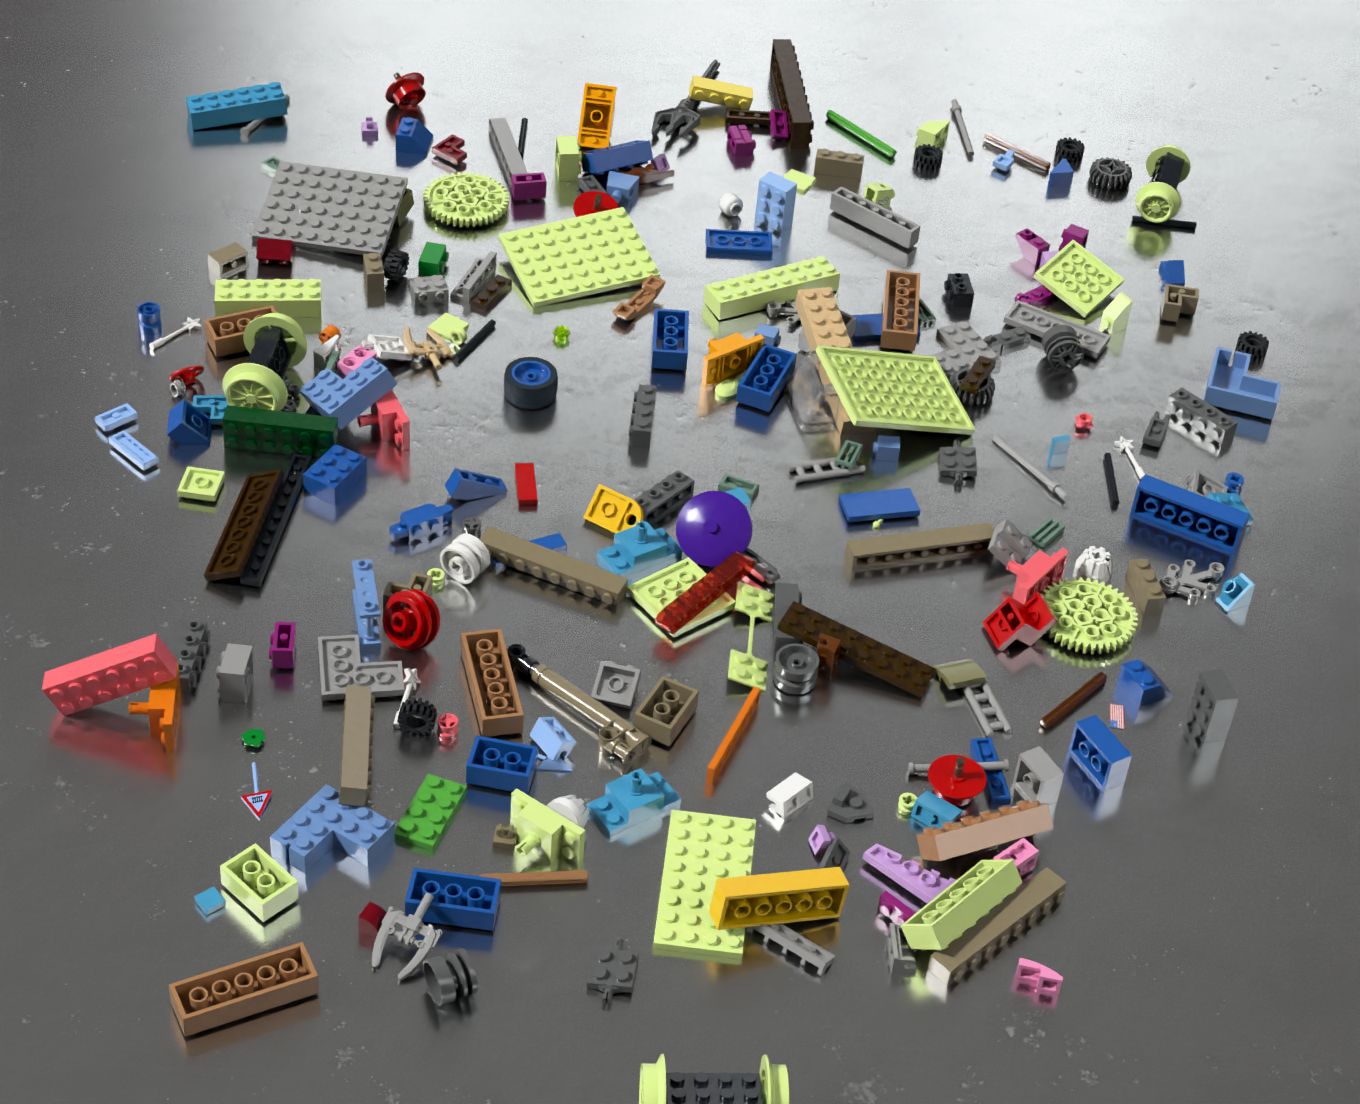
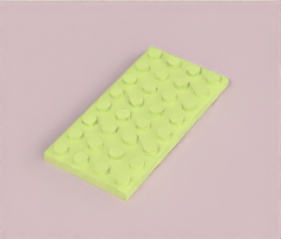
M671 810L653 949L742 959L745 927L717 930L709 910L718 878L751 875L756 820Z

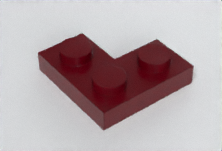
M452 134L433 146L432 153L457 165L467 158V153L460 150V148L465 146V140Z

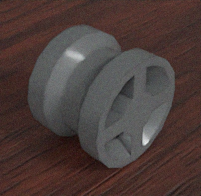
M476 517L465 518L462 522V534H471L479 539L481 536L480 519Z

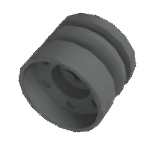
M1057 325L1050 328L1043 335L1041 343L1049 364L1053 369L1068 371L1081 363L1084 351L1076 331L1071 326Z
M460 947L455 949L454 952H446L445 960L439 955L424 960V978L430 995L438 1006L454 1002L456 993L460 998H465L467 993L469 995L477 993V975L473 963L464 948Z

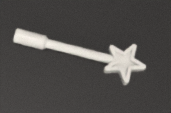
M187 317V322L182 323V328L150 343V349L154 350L162 346L166 341L188 329L190 333L194 329L201 330L200 318L192 320Z
M1121 436L1120 441L1114 442V446L1120 447V452L1126 451L1138 477L1142 480L1145 472L1138 465L1131 452L1134 449L1132 446L1133 440H1126Z
M410 668L404 669L406 678L403 682L407 683L401 705L408 699L410 691L416 690V684L421 683L417 677L416 668L412 670ZM397 711L393 722L395 729H400L397 722L399 711Z

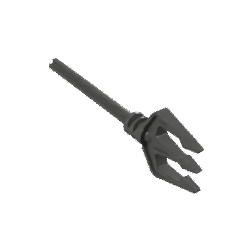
M715 59L702 77L711 79L719 68L720 62H717ZM689 94L686 99L680 101L676 108L657 111L654 116L652 135L660 131V124L662 122H670V125L666 126V137L672 134L674 129L682 123L688 124L680 128V138L700 125V115L693 111L696 100L690 99Z

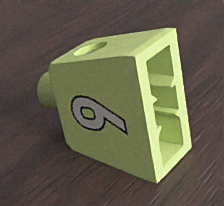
M882 182L867 183L863 197L888 209L891 199L895 197V191Z

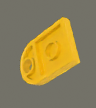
M599 484L583 518L609 531L618 533L636 526V523L634 525H629L628 519L632 515L636 516V523L639 522L640 525V521H643V510L635 500Z

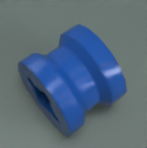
M1228 473L1224 485L1228 486L1227 493L1240 494L1244 477L1238 473Z

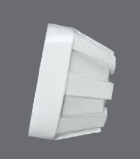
M1090 546L1088 549H1085L1076 560L1074 569L1078 578L1082 577L1084 581L1087 578H1090L1091 582L1097 579L1098 584L1108 582L1113 573L1110 553L1105 552V548L1102 547L1099 549L1095 548V546Z
M567 795L553 799L548 803V808L584 829L588 820L589 810L588 807L585 808L583 805L584 801L581 798L576 799V795Z

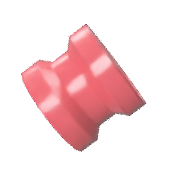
M451 713L440 715L437 720L438 735L447 740L455 738L458 735V718Z

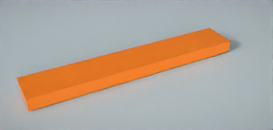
M753 687L708 765L706 782L713 784L759 705L760 688Z

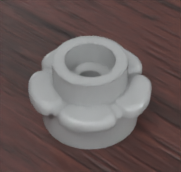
M175 380L171 383L170 390L174 397H183L186 392L185 384L180 380Z

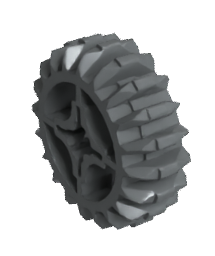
M1108 157L1106 159H1096L1089 171L1092 183L1101 186L1102 189L1107 188L1114 191L1115 189L1121 190V188H1126L1132 178L1129 164H1125V161Z
M965 367L964 369L959 368L958 371H954L949 377V382L960 402H963V405H984L985 402L987 403L992 399L995 392V383L991 375L988 376L975 395L960 389V384L970 369Z

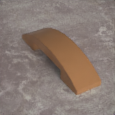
M651 274L642 283V289L627 303H620L612 311V314L624 320L636 318L657 298L665 285V280Z

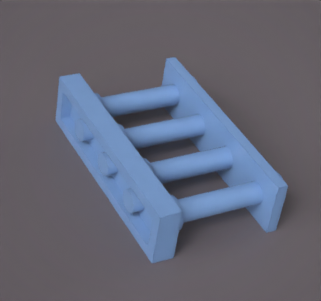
M372 559L352 561L355 589L352 590L360 649H381L377 617H380V609Z

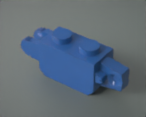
M428 503L402 512L400 522L390 526L389 533L394 540L406 537L408 541H412L441 531L444 525L453 521V516L451 515L453 507L449 504L436 507L434 504Z

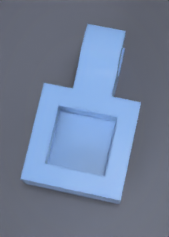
M1009 149L1005 155L1000 153L993 161L992 166L1007 171L1014 163L1012 156L1015 151Z

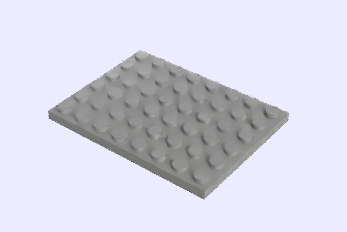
M280 161L252 232V240H257L258 238L292 240L296 246L360 255L380 253L382 257L402 202L408 179L405 177Z

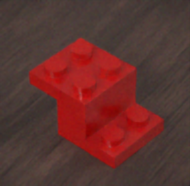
M1037 592L1025 604L1009 597L982 623L996 648L1003 651L1015 639L1031 646L1058 620L1044 596Z

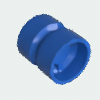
M154 302L140 304L137 307L139 331L144 335L158 334L162 330L160 306Z

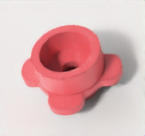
M1081 413L1075 417L1077 421L1076 427L1081 429L1093 428L1091 415Z

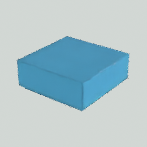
M1070 436L1053 437L1049 450L1051 455L1067 453L1071 441Z
M214 886L194 896L195 902L206 916L226 906V900Z

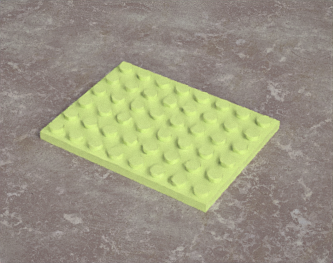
M624 207L501 233L498 237L533 308L640 284L651 274L658 278L661 275Z
M820 345L816 348L815 351L854 426L973 435L976 431L935 356Z

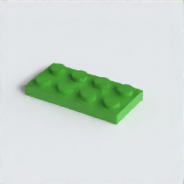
M428 774L395 828V839L433 851L467 793V786Z

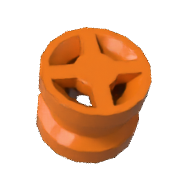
M328 325L325 330L319 333V340L324 344L336 334L339 335L340 339L341 333L336 326Z

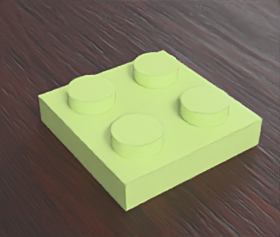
M187 466L177 490L178 497L215 502L224 481L225 472Z

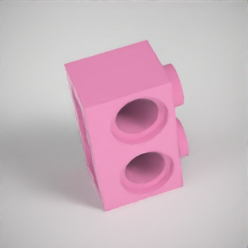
M358 345L337 363L338 376L344 379L349 372L358 368L364 360L370 357L377 360V353Z
M1022 838L995 856L993 860L1013 859L1021 877L1035 868L1039 850L1025 838Z

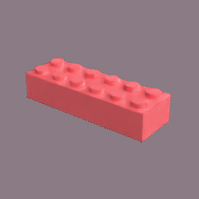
M153 634L46 671L42 691L62 715L67 716L175 679L177 659L157 634Z

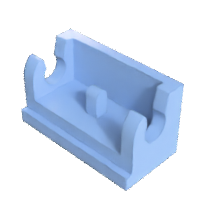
M539 717L530 733L531 738L552 761H557L561 753L564 759L567 758L572 748L577 744L575 739L555 717Z

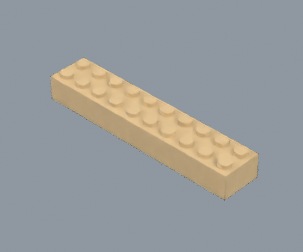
M823 287L798 290L795 306L840 436L875 432L873 427L853 425L815 351L818 345L853 349L832 288Z

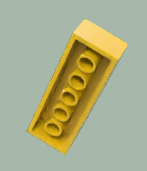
M840 867L718 878L709 913L717 930L760 926L761 924L772 925L841 917L849 883Z

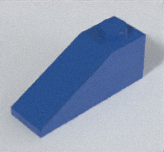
M457 468L454 469L445 484L450 497L453 499L472 500L504 494L508 491L501 478Z

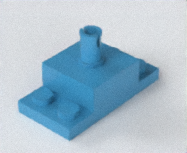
M640 521V525L637 522L636 526L615 533L614 545L597 551V558L609 572L622 577L682 556V549L663 527L654 530L645 521Z
M640 768L605 785V796L587 803V807L592 817L607 835L611 837L680 805L681 798L658 771L648 776Z

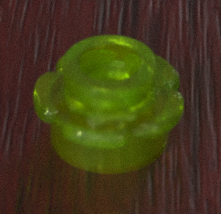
M563 325L553 330L554 337L558 341H565L570 335L569 329Z

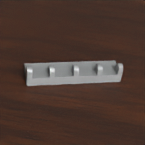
M761 924L760 926L748 927L747 932L750 934L757 930L765 935L763 942L766 944L772 939L782 945L783 954L787 955L789 951H792L802 957L801 965L805 966L810 962L819 968L817 972L819 976L825 973L826 968L833 964L836 957L783 924Z

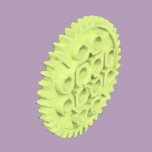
M458 172L457 175L451 173V176L445 174V177L440 176V179L435 178V182L431 181V185L428 184L427 188H425L423 203L425 210H428V214H431V217H436V220L441 219V223L447 221V225L453 223V226L459 224L460 227L466 225L468 228L469 225L473 227L476 224L482 226V223L488 225V221L493 223V219L498 220V217L502 218V215L508 211L509 192H507V188H504V185H501V182H496V179L491 180V176L485 178V174L479 176V173L473 175V172L470 174Z
M1072 577V581L1065 578L1064 582L1058 580L1057 584L1053 582L1052 586L1048 585L1046 590L1043 589L1042 595L1058 620L1045 633H1049V638L1055 637V643L1061 641V646L1067 644L1069 650L1075 647L1076 652L1082 649L1085 654L1087 650L1091 654H1094V651L1101 654L1102 650L1109 653L1110 649L1116 651V647L1121 649L1122 645H1127V642L1131 641L1132 637H1134L1138 614L1135 613L1136 608L1132 607L1133 602H1128L1129 598L1124 597V593H1118V588L1112 590V585L1106 587L1105 582L1098 584L1097 579L1091 582L1090 578H1087L1086 581L1082 577L1079 578V581Z

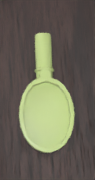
M748 369L737 375L735 379H727L720 382L715 388L716 397L723 400L736 397L738 384Z

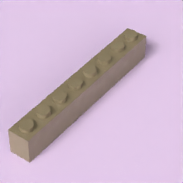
M989 522L847 541L845 556L851 569L856 570L990 552L988 546L994 530Z
M488 526L479 539L488 549L490 559L494 557L501 564L516 568L519 571L529 573L606 604L618 607L627 593L628 578Z
M346 686L338 804L365 806L366 798H370L372 772L369 771L372 769V759L370 758H372L375 702V696L371 695L372 687Z
M1046 867L1004 899L1002 903L992 908L986 916L979 918L974 926L967 928L962 933L961 937L949 943L948 948L936 951L930 955L927 970L947 986L954 980L958 981L967 970L974 969L981 959L988 958L994 949L998 946L1002 947L1011 936L1018 935L1025 925L1032 924L1038 915L1046 913L1055 902L1059 903L1065 897L1066 892L1064 891L1067 882Z

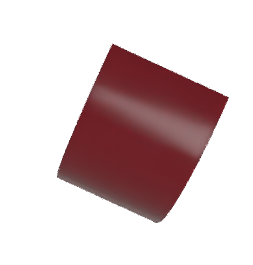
M369 901L358 916L359 932L376 938L382 925L381 922L387 912L377 904Z

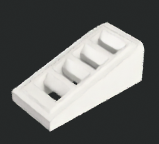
M336 334L313 351L314 366L325 370L333 350H340L339 335Z

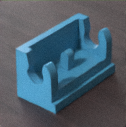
M927 790L915 800L911 817L928 827L935 826L939 828L942 827L944 822L956 821L961 816L963 810Z

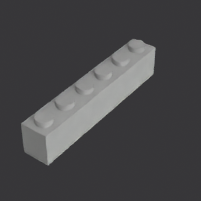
M842 186L832 192L830 209L905 248L909 249L918 242L920 225Z

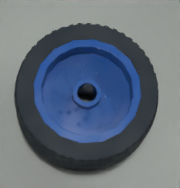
M522 357L507 365L504 374V393L510 403L525 409H536L545 407L554 401L558 388V375L553 364L537 357Z

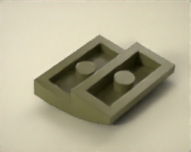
M969 658L932 666L936 668L935 675L939 681L945 682L949 690L986 682L987 676L984 671Z

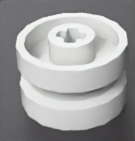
M464 533L455 538L451 544L442 550L440 562L447 575L453 580L462 584H468L489 566L490 554L483 542L477 537Z

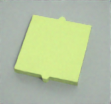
M793 169L784 174V178L797 183V190L803 193L809 187L811 188L812 184L816 181L815 177Z
M445 313L427 328L432 329L439 336L451 341V331L457 327L465 330L469 323L459 319V317Z

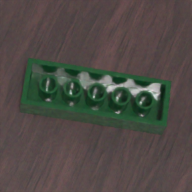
M227 405L222 418L224 448L283 455L299 454L320 459L334 444L339 445L337 417Z

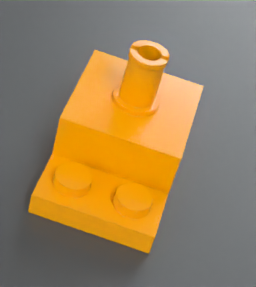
M585 83L577 139L580 147L592 149L609 147L610 137L612 136L617 87Z
M738 332L720 340L711 338L707 344L709 355L704 356L701 385L707 388L744 372L750 367L762 348L765 338L759 334L746 340Z

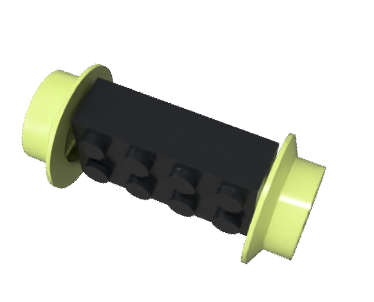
M1166 145L1153 150L1147 158L1146 169L1151 180L1139 189L1135 203L1138 211L1150 222L1160 223L1171 219L1180 209L1181 200L1176 190L1178 183L1185 180L1189 175L1191 165L1187 155L1176 146Z

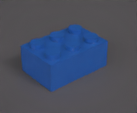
M334 444L303 474L304 492L336 505L367 474V457Z
M1096 714L1077 721L1069 746L1071 754L1103 791L1124 784L1132 758L1130 751L1121 744L1118 738Z
M476 735L466 764V783L512 792L517 788L528 794L537 767L538 747Z

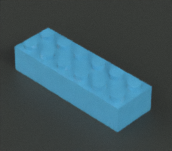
M280 82L185 97L193 130L252 121L257 118L264 119L288 115L286 98Z

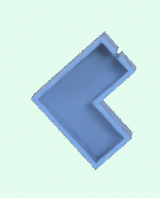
M1217 347L1204 401L1212 406L1273 420L1281 383L1247 375L1251 354L1236 351L1232 366H1228L1232 350Z
M370 357L364 360L358 368L349 372L344 379L340 378L329 368L322 370L318 376L307 382L299 391L308 404L322 416L337 417L338 428L341 430L393 389L397 382L384 365Z
M326 784L270 836L271 854L286 863L290 859V865L304 874L333 847L368 867L395 841V823L366 806L338 804L339 791Z

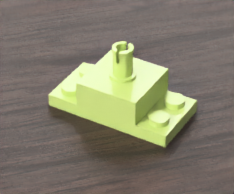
M517 788L511 793L510 822L517 827L516 843L518 845L515 846V851L518 855L521 854V857H525L531 851L549 863L561 853L576 863H579L584 858L585 829Z

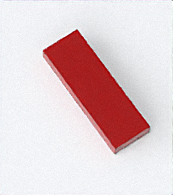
M515 463L519 505H538L534 464Z

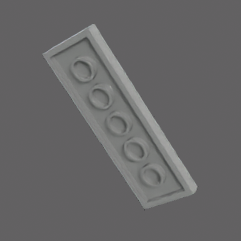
M1019 300L1004 316L1003 323L1016 328L1022 327L1027 333H1032L1041 338L1046 331L1054 326H1071L1077 333L1084 354L1096 359L1109 343L1111 337L1108 334Z

